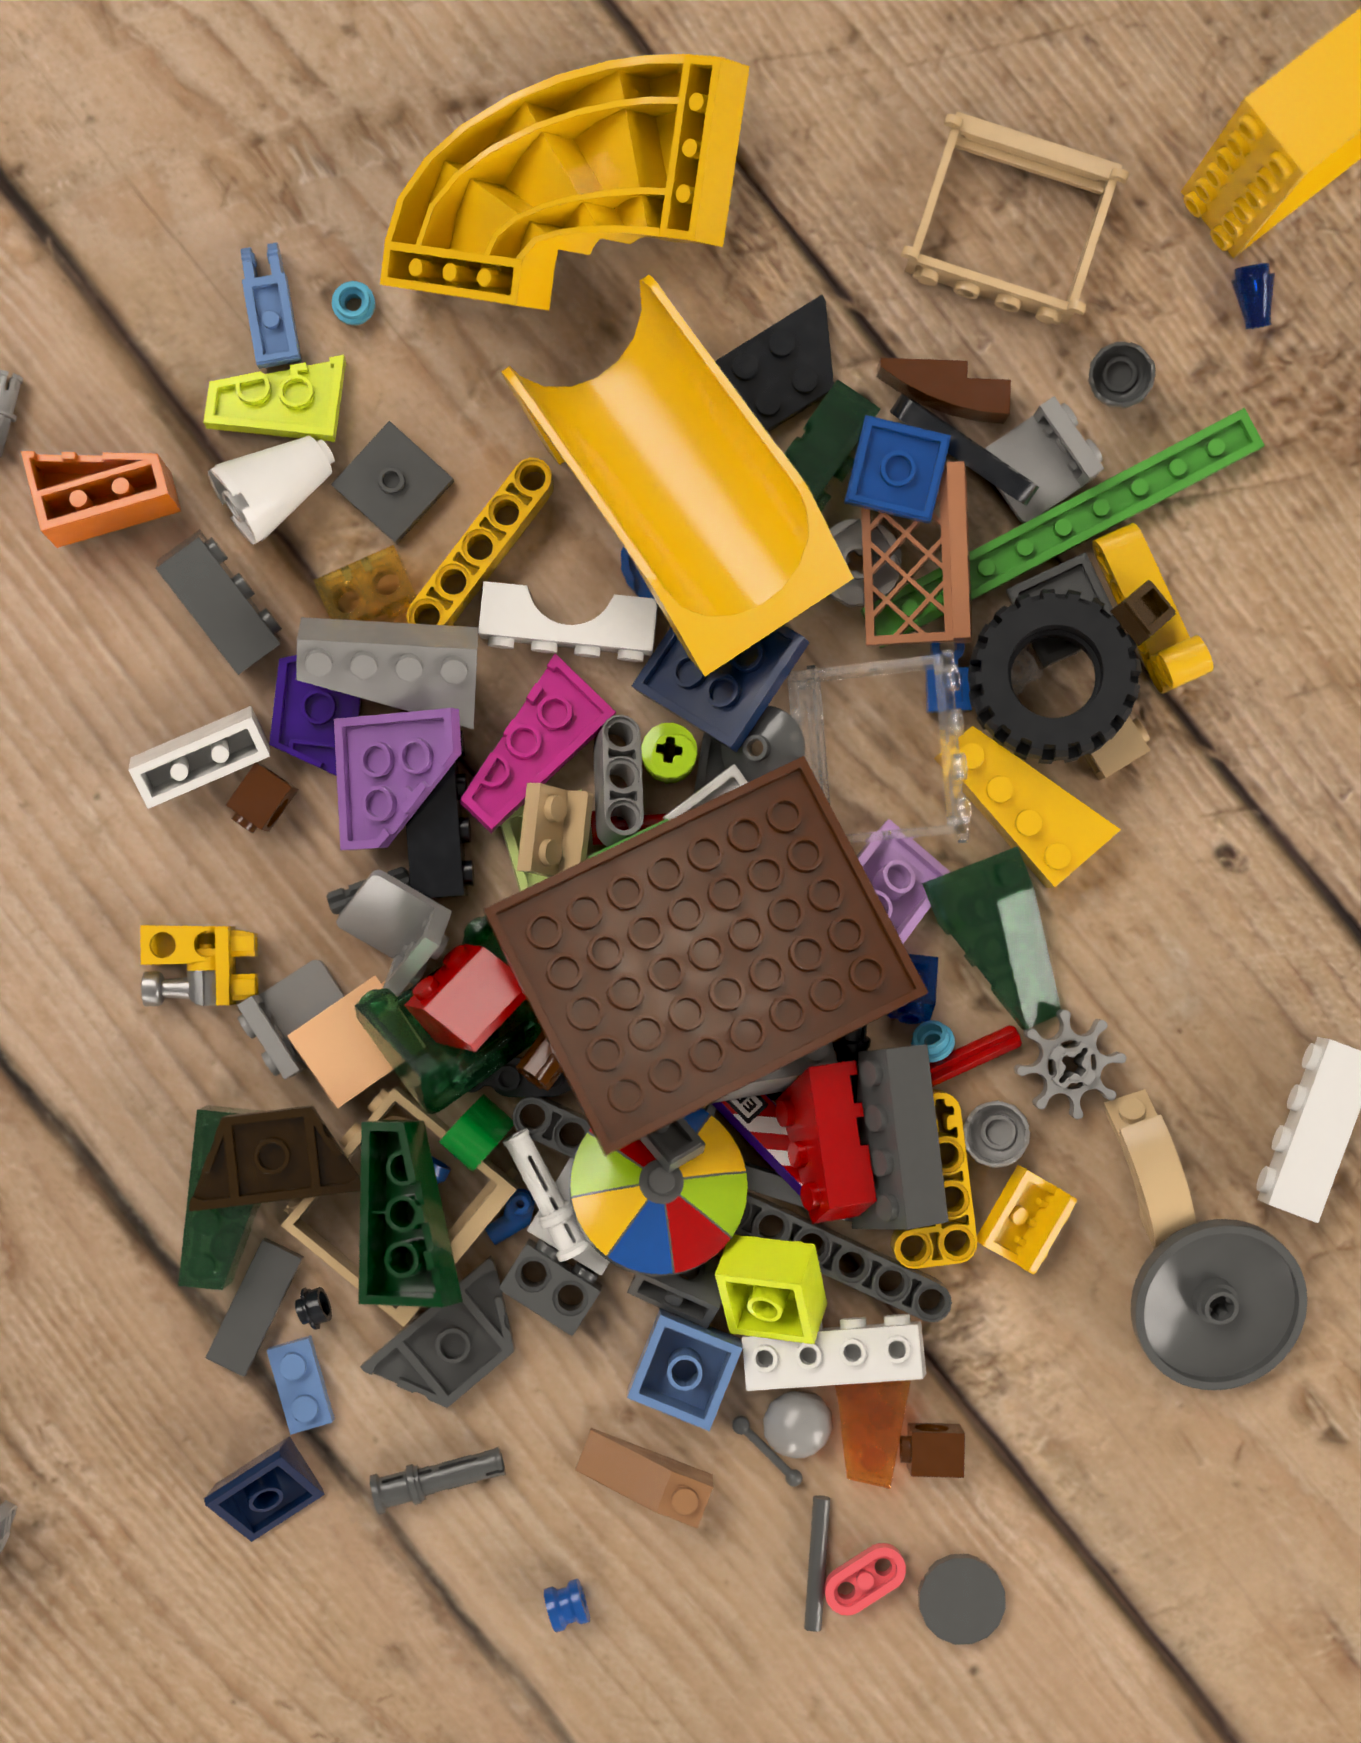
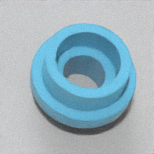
M349 281L341 284L335 290L332 296V308L337 318L343 323L360 325L368 321L375 311V298L370 288L358 281ZM352 298H358L362 301L361 307L356 311L347 309V303Z
M930 1020L921 1023L914 1030L911 1045L927 1044L929 1062H937L946 1058L952 1052L955 1046V1037L948 1026L939 1021Z

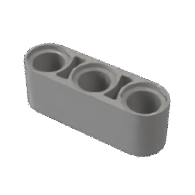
M614 715L607 719L598 733L593 747L597 837L607 847L636 834L643 825L644 819L641 733L635 720L625 715ZM608 735L620 736L626 746L619 747L614 745L609 740ZM609 776H620L626 782L627 788L616 787L610 781ZM617 816L624 819L628 824L629 830L623 831L614 827L610 817Z

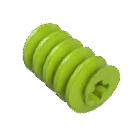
M673 722L661 723L651 728L645 735L641 746L643 765L647 773L656 780L666 784L677 783L685 779L693 771L697 759V743L692 733L682 725ZM666 744L675 745V752L682 754L681 756H674L672 763L664 762L663 754L657 753L658 751H665Z

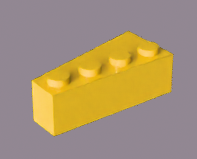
M974 726L965 730L934 757L936 762L1046 888L1056 887L1121 831L1120 828Z

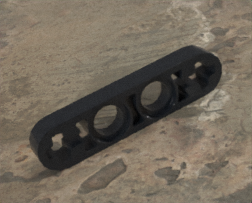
M902 393L890 410L891 414L907 425L951 435L947 453L959 461H964L966 466L1022 504L1027 506L1039 489V486L907 395Z

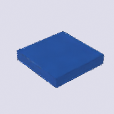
M865 415L844 504L929 524L933 515L951 435Z

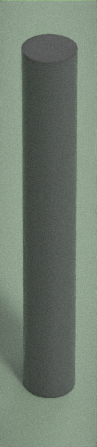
M822 1495L813 1496L804 1623V1629L812 1632L822 1630L830 1497Z

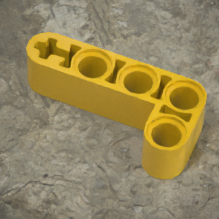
M1130 523L1093 540L1092 547L1095 557L1117 605L1149 580L1153 582L1176 611V615L1141 645H1137L1139 654L1157 690L1164 694L1212 672L1214 669L1213 661L1206 644L1198 635L1189 636L1139 527L1135 523Z
M933 1089L934 1105H936L935 1100L939 1099L942 1104L949 1106V1111L942 1113V1125L947 1130L953 1129L952 1134L938 1132L939 1144L944 1142L951 1143L955 1149L953 1160L948 1164L942 1165L944 1188L949 1186L959 1188L960 1200L954 1207L947 1208L949 1222L908 1230L896 1229L893 1232L890 1241L893 1254L903 1266L913 1269L963 1263L973 1257L977 1250V1234L961 1109L958 1101L952 1095L937 1089ZM936 1118L937 1130L939 1131L938 1120ZM954 1230L963 1231L966 1236L964 1246L957 1251L945 1249L944 1239L946 1235ZM911 1235L921 1237L923 1246L917 1255L905 1256L901 1253V1244L906 1237Z

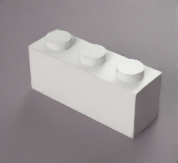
M249 706L131 757L128 770L147 809L270 757V746L252 707Z

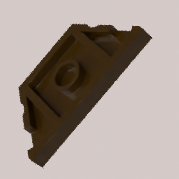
M313 1105L225 1115L221 1117L195 1192L189 1202V1212L360 1191L361 1178Z

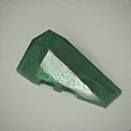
M1018 846L993 854L922 883L939 926L947 935H952L965 951L964 957L972 967L977 966L991 984V991L1022 1030L1057 1016L1056 1012L1061 1009L1036 894Z

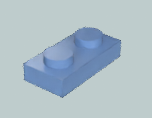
M312 1336L269 1347L266 1351L290 1435L332 1423L335 1417Z

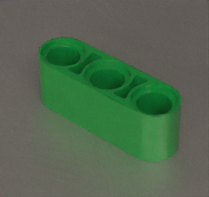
M483 1094L449 1129L439 1143L473 1172L514 1126L513 1120Z

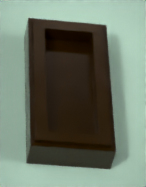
M1149 580L1111 610V613L1138 646L1176 615L1173 607L1153 582Z

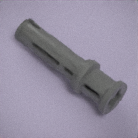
M496 1447L478 1454L464 1456L433 1466L419 1468L418 1465H407L405 1471L383 1477L373 1474L370 1475V1488L376 1511L380 1515L386 1513L389 1507L411 1501L415 1505L421 1504L422 1501L426 1500L427 1495L488 1478L504 1476L506 1472L500 1448Z

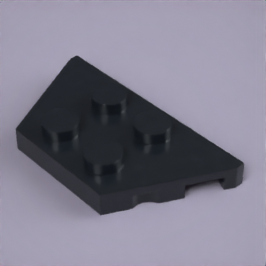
M823 295L818 296L715 361L767 433L834 391L826 300Z

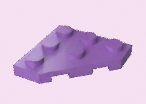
M443 708L334 719L340 850L389 847L461 755L459 709Z

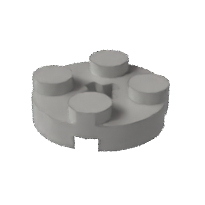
M844 520L829 529L847 565L851 561L848 556L850 553L855 552L856 555L863 556L862 520ZM881 524L872 532V542L884 553L896 541L894 535ZM899 547L890 559L901 568V549ZM872 550L874 566L881 557ZM885 562L873 576L874 586L887 596L894 588L899 573ZM857 570L852 571L851 574L854 579L828 595L846 607L865 606L864 575L860 574ZM874 594L875 602L880 599L876 594Z

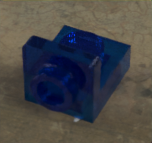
M909 954L929 993L887 1014L889 1018H897L905 1024H919L923 1021L931 1020L936 1005L938 957Z

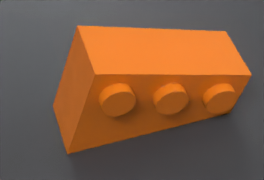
M21 451L40 531L56 548L181 512L172 473L158 453L103 452L102 456L77 455L76 452H61V455L36 454L34 451Z

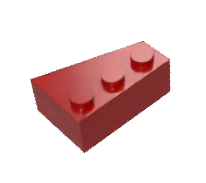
M856 1060L808 1067L775 1100L776 1118L781 1127H786L790 1141L788 1158L792 1167L798 1169L802 1182L800 1190L801 1201L804 1208L809 1212L812 1224L860 1216L877 1202L869 1146L860 1145L856 1118L864 1117L862 1102L854 1103L850 1075L858 1074Z

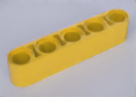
M529 457L515 466L412 601L407 610L408 623L418 624L420 613L428 608L439 611L440 619L437 625L452 626L481 589L483 581H487L551 497L554 491V480L549 466L543 460ZM531 472H539L545 477L543 486L535 491L528 490L522 486L524 477ZM513 506L518 509L519 516L513 524L502 525L496 521V515L502 507ZM480 540L490 542L493 548L487 558L476 560L470 556V549L475 542ZM460 574L466 578L464 590L455 595L446 593L444 591L446 579L451 575Z

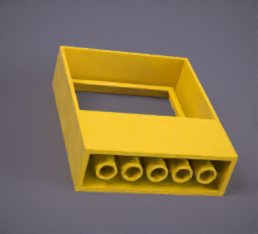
M1361 8L1244 98L1181 190L1184 196V204L1189 212L1197 218H1202L1210 228V235L1216 246L1222 251H1228L1233 259L1361 160Z

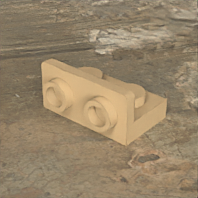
M527 783L517 871L551 877L586 860L593 805L592 792L565 790L542 783Z

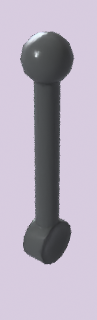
M737 1416L733 1420V1430L737 1434H744L786 1476L785 1479L788 1485L792 1487L800 1485L803 1479L801 1472L791 1469L750 1428L749 1420L745 1416Z

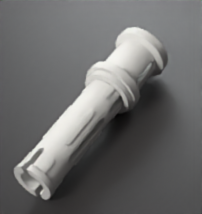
M528 1128L507 1137L502 1142L507 1147L523 1181L541 1212L539 1215L541 1228L548 1230L558 1249L556 1256L559 1262H563L581 1254L590 1248L591 1245L582 1234L575 1220L570 1201H564L529 1134Z

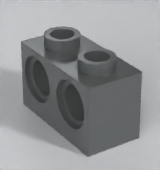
M529 1238L498 1289L573 1336L601 1292L602 1284L596 1281L599 1275L579 1262H576L575 1266L566 1261L559 1262L556 1256L558 1249L541 1239L536 1243ZM529 1261H538L544 1265L547 1276L538 1282L530 1281L523 1273V1265ZM566 1285H576L582 1290L584 1298L576 1305H568L561 1300L559 1295L560 1289Z

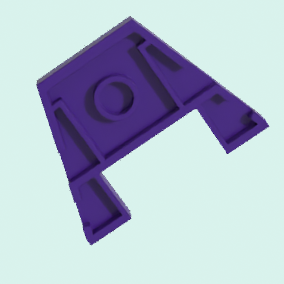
M297 655L279 658L269 745L337 776L334 719L360 716L362 698L298 681Z

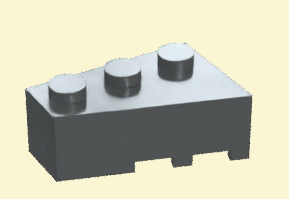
M199 529L159 558L155 569L239 675L281 644L280 638L276 633L282 628L267 608L261 612L250 598L255 594L250 585L240 573L235 576L224 563L228 559L224 551L212 537L207 540Z

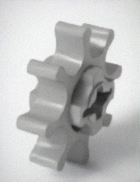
M1059 1009L1056 1015L1060 1027L1054 1037L1044 1039L1035 1029L1026 1028L1024 1030V1036L1038 1044L1039 1056L1033 1064L1015 1065L1014 1072L1020 1076L1038 1073L1042 1077L1044 1082L1043 1090L1032 1101L1035 1107L1039 1109L1046 1108L1049 1099L1053 1095L1062 1093L1068 1097L1070 1102L1069 1115L1075 1119H1081L1083 1111L1080 1106V1099L1086 1091L1097 1089L1108 1100L1116 1098V1092L1103 1085L1100 1078L1101 1071L1109 1063H1125L1126 1056L1117 1051L1103 1055L1097 1049L1096 1040L1098 1035L1107 1028L1108 1024L1106 1021L1095 1019L1088 1032L1078 1035L1070 1027L1071 1013L1068 1010ZM1073 1040L1069 1045H1061L1062 1042ZM1064 1056L1075 1057L1074 1063L1078 1066L1075 1072L1064 1071L1066 1068L1062 1062ZM1071 1083H1078L1076 1086L1067 1087Z

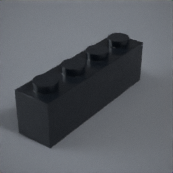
M460 730V735H461V755H460V756H465L464 735H463V730ZM458 758L406 824L410 887L430 899L468 896L467 886H474L475 884L473 861L465 860L464 843H471V825L469 817H462L460 799L467 790L468 784L466 773L459 774Z

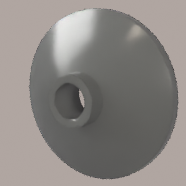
M767 706L737 753L725 745H721L723 764L725 769L735 764L747 782H750L802 756L805 757L803 732L797 721L789 713L774 706ZM757 740H760L763 744V751L759 756H755L752 752V745Z

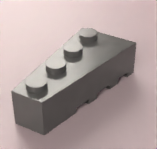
M927 1044L858 1052L856 1103L862 1102L864 1117H857L856 1119L860 1145L869 1146L877 1202L860 1216L852 1217V1229L908 1230L949 1222Z

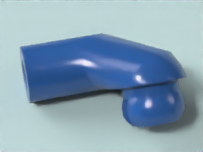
M518 1188L506 1202L503 1216L487 1225L485 1230L494 1245L501 1243L530 1225L535 1206V1200L530 1191Z

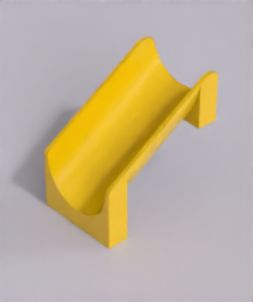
M647 275L639 280L642 310L634 338L619 360L598 377L574 386H542L520 376L511 366L503 369L501 373L544 447L559 465L566 462L626 548L687 655L701 673L707 676L854 578L802 477L779 446L775 444L667 298L659 284L650 275Z

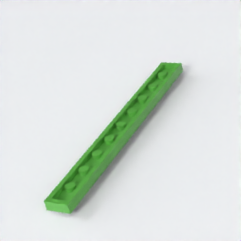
M1243 408L970 551L971 601L1262 449L1265 445L1246 409ZM938 568L915 581L931 594L943 581L942 570ZM909 583L891 602L910 617L926 598ZM943 590L935 598L942 606H944ZM881 599L874 602L875 609L882 602ZM930 603L914 622L922 628L941 618L944 614ZM887 605L875 618L876 636L893 635L905 621ZM864 607V608L861 609V613H862V615H863V617H864V619H865V607ZM909 626L903 634H910L915 630Z

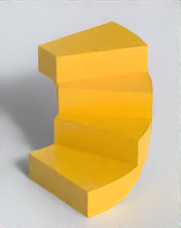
M693 54L643 55L609 60L561 73L508 95L461 124L423 159L397 198L384 243L380 285L549 311L558 250L590 255L599 239L632 244L643 237L675 243H694L723 247L750 66L719 56Z

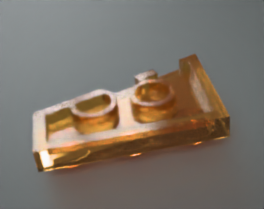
M911 1380L835 1385L840 1412V1428L847 1479L883 1488H891Z

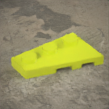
M345 355L329 357L330 361L308 366L306 362L290 365L288 370L268 374L259 371L209 381L203 421L206 429L291 438L311 436L315 440L322 439L323 441L335 442L346 368Z

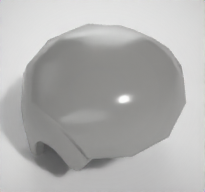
M999 1100L977 1106L967 1117L963 1125L966 1151L976 1162L991 1168L1006 1167L1015 1163L1023 1155L1030 1141L1031 1133L1027 1118L1015 1105Z
M799 1391L784 1393L770 1403L764 1415V1436L769 1446L773 1447L775 1452L783 1456L795 1459L809 1457L826 1445L833 1430L832 1412L817 1394Z

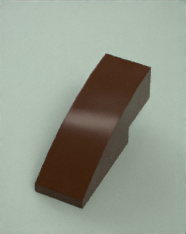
M880 358L877 367V377L897 392L907 395L924 406L948 415L979 422L1004 424L1010 415L1011 380L967 378L968 361Z

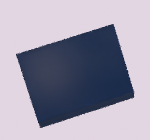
M289 1436L216 1483L205 1496L204 1502L209 1509L252 1542L325 1494L322 1486Z

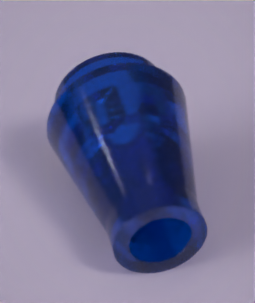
M1269 263L1234 269L1235 280H1232L1231 283L1245 321V330L1272 326L1271 311L1275 273H1270Z

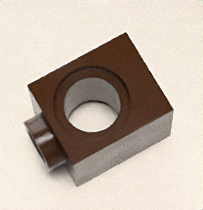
M256 762L231 796L226 806L236 812L231 819L246 830L254 833L258 827L260 830L269 832L299 789L266 766Z
M908 1423L907 1436H900V1463H907L911 1477L964 1478L965 1432L960 1424Z

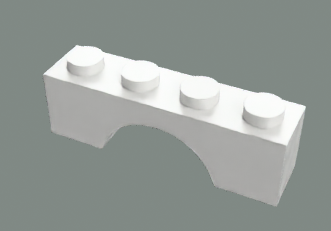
M483 581L478 634L482 639H488V646L494 648L513 649L514 642L531 644V650L535 652L557 653V647L575 648L574 655L599 658L600 651L618 653L617 659L643 662L644 655L652 656L658 603L654 598L614 594L606 609L596 618L582 624L566 625L552 621L544 616L534 605L526 585Z

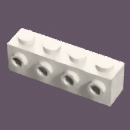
M1317 1037L1315 1044L1311 1043L1305 1051L1302 1060V1067L1305 1068V1072L1300 1085H1294L1287 1100V1108L1290 1109L1285 1126L1280 1125L1275 1132L1272 1141V1149L1275 1150L1270 1166H1265L1262 1169L1256 1186L1257 1191H1260L1257 1200L1318 1223L1361 1109V1051L1321 1037Z
M894 1314L883 1316L884 1324L867 1325L866 1317L840 1319V1327L823 1328V1323L821 1322L814 1344L743 1336L742 1346L746 1391L923 1379L926 1375L921 1321H910V1314Z

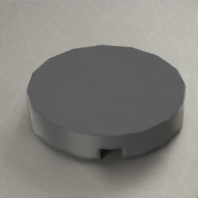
M950 1554L936 1560L928 1568L929 1571L925 1574L918 1587V1607L926 1626L938 1638L955 1645L974 1644L988 1638L1000 1625L1006 1609L1005 1590L997 1572L989 1564L970 1554Z

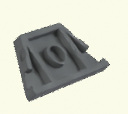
M488 1257L459 1282L463 1302L444 1308L429 1307L363 1362L360 1368L365 1373L370 1375L374 1373L397 1383L396 1386L411 1393L418 1392L425 1395L428 1400L446 1408L465 1394L516 1349L503 1292L498 1289L500 1280L493 1257Z

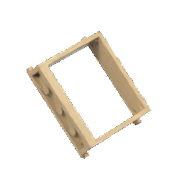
M958 111L956 115L947 114L943 125L951 127L913 247L904 246L901 257L908 259L904 272L913 274L912 278L925 285L935 286L938 282L953 287V291L956 294L965 298L977 299L978 296L993 300L996 307L1005 311L1018 312L1021 309L1036 314L1035 318L1049 325L1052 323L1060 325V323L1068 324L1074 313L1084 315L1087 305L1079 301L1117 181L1126 184L1129 172L1122 169L1121 164ZM954 148L1100 195L1066 301L920 254Z
M406 1078L400 1085L393 1088L391 1092L383 1088L367 1107L373 1113L367 1121L382 1120L397 1102L416 1119L424 1121L425 1126L441 1139L450 1129L446 1123L407 1092L412 1083ZM357 1122L353 1124L339 1142L345 1147L343 1152L348 1160L361 1146V1125ZM487 1157L477 1167L490 1181L448 1231L455 1264L519 1187L520 1184L514 1180L519 1171L514 1167H511L505 1173ZM319 1196L291 1199L283 1210L289 1216L281 1226L359 1290V1267L301 1220L302 1216ZM377 1305L403 1327L420 1308L416 1306Z

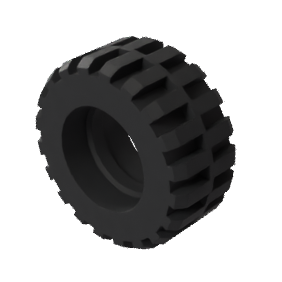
M1055 588L1043 589L1040 595L1032 597L1027 593L1017 597L1015 603L1009 607L1005 605L994 613L991 622L985 624L978 635L976 645L973 647L968 671L971 707L975 708L977 721L982 729H987L993 736L994 741L1014 751V755L1026 760L1029 757L1038 759V763L1052 764L1053 761L1064 760L1067 763L1076 761L1085 754L1089 753L1091 755L1116 735L1132 712V707L1138 698L1140 690L1138 679L1141 674V660L1136 658L1134 651L1137 645L1131 636L1125 633L1115 616H1111L1103 609L1105 603L1096 598H1093L1092 602L1080 598L1081 592L1069 589L1067 594H1055ZM1060 638L1070 641L1080 647L1092 661L1095 671L1094 690L1087 703L1075 713L1060 718L1043 717L1025 708L1016 697L1011 682L1012 666L1021 650L1035 640Z

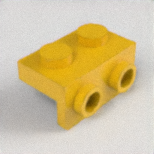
M1018 1164L977 1234V1242L1014 1262L1025 1271L1035 1274L1041 1263L1048 1256L1049 1249L1063 1225L1068 1221L1077 1199Z

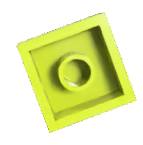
M733 1235L725 1246L715 1272L730 1334L814 1344L828 1304L815 1244L767 1239L757 1236Z

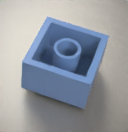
M660 1308L628 1386L627 1398L710 1431L743 1349L741 1338L711 1326L706 1329Z

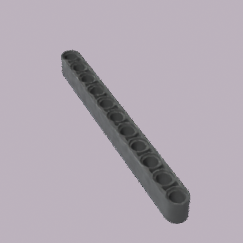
M530 1096L521 1099L514 1108L512 1115L513 1124L517 1131L528 1128L533 1140L572 1158H575L580 1144L570 1145L563 1140L561 1136L563 1125L570 1122L578 1123L583 1127L585 1135L591 1129L583 1114L546 1097ZM528 1104L539 1105L545 1112L544 1123L537 1127L527 1125L522 1119L523 1107ZM747 1191L746 1207L735 1232L736 1234L784 1241H800L806 1234H818L823 1241L822 1247L817 1252L822 1274L923 1321L938 1322L944 1319L950 1312L952 1305L951 1295L943 1283L935 1277L918 1269L907 1268L890 1256L821 1224H812L810 1219ZM767 1215H776L783 1221L782 1230L774 1236L764 1235L759 1230L760 1221ZM847 1252H856L862 1257L861 1266L856 1271L850 1273L839 1269V1260L842 1255ZM890 1270L899 1272L901 1274V1282L896 1289L886 1291L879 1287V1278L884 1272ZM927 1289H936L941 1295L940 1302L932 1309H924L919 1306V1297Z

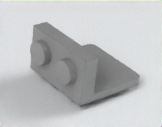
M1055 396L1040 405L1032 417L985 448L1039 486V489L1027 506L996 486L1018 520L1022 523H1026L1045 513L1095 479L1104 469L1100 463L1103 458L1098 447L1092 440H1084L1075 427L1078 425V421L1074 412L1067 404L1063 403L1060 405Z
M374 870L341 911L336 923L340 929L393 958L383 988L399 996L409 982L413 985L419 982L427 968L429 958L437 960L444 951L449 937L444 935L452 911L384 871Z
M312 960L260 995L250 996L238 1004L237 1007L242 1013L238 1017V1021L246 1034L251 1039L257 1036L266 1050L262 1053V1058L269 1070L275 1076L281 1074L284 1080L307 1068L287 1039V1035L345 995L325 964L320 960Z

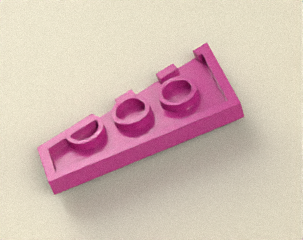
M555 653L547 664V669L527 695L525 703L503 732V737L493 752L489 754L461 797V805L492 834L525 803L527 783L545 784L600 732L607 719L616 715V712Z

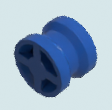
M578 1578L569 1581L564 1588L556 1589L552 1586L544 1589L548 1616L556 1633L564 1631L568 1624L574 1622L581 1625L590 1622L586 1597Z

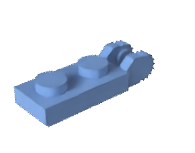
M278 243L267 244V258L272 275L258 277L257 261L251 247L241 249L245 277L242 280L255 360L259 369L302 362L288 278L284 273Z

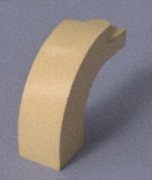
M1144 1089L1104 1102V1108L1125 1155L1135 1184L1140 1219L1153 1248L1156 1249L1172 1234L1195 1224L1196 1217L1185 1174L1162 1115H1157Z

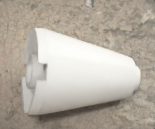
M306 436L216 464L215 467L208 471V476L221 504L224 505L226 503L232 512L231 520L242 535L254 545L259 541H263L332 474L330 464L335 462L331 450L322 439L315 441L311 436Z

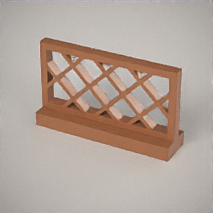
M964 461L947 462V465H944L939 485L940 493L937 495L934 506L935 509L940 503V518L934 513L932 515V520L941 527V537L929 551L911 535L922 522L914 521L905 530L888 514L876 511L879 515L871 523V510L861 508L867 647L955 642V644L973 643L967 471ZM884 519L902 534L885 553L872 542V532ZM906 539L924 554L908 574L890 559ZM941 546L942 562L934 556ZM872 550L881 557L874 566ZM929 559L943 573V581L931 594L913 579ZM885 562L903 577L887 597L874 586L873 579L875 573ZM908 582L926 598L910 617L891 602ZM942 590L944 606L935 599ZM874 594L882 600L876 609L874 607ZM932 603L944 614L945 632L926 633L914 621ZM888 605L905 622L893 635L876 636L875 618ZM909 626L918 632L915 634H903Z

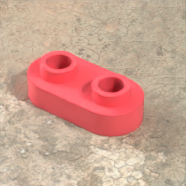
M878 1543L833 1570L826 1578L824 1593L829 1607L841 1615H854L896 1589L903 1582L906 1575V1565L902 1554L891 1544ZM879 1559L889 1560L890 1566L887 1570L879 1571L875 1568V1563ZM844 1582H849L854 1586L852 1592L846 1595L841 1594L838 1591V1587Z

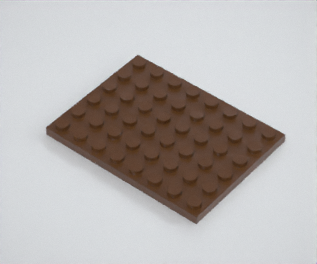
M804 756L483 909V913L604 1156L929 993Z

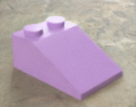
M888 819L857 854V857L904 944L954 874Z

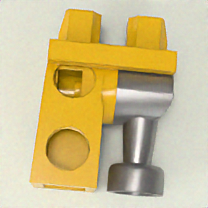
M140 925L141 965L187 964V977L164 980L163 974L159 971L143 973L141 993L145 1007L161 1006L164 998L190 999L195 1004L202 1006L236 1004V1000H244L250 996L259 995L258 973L236 974V957L258 955L257 933L235 930V926Z

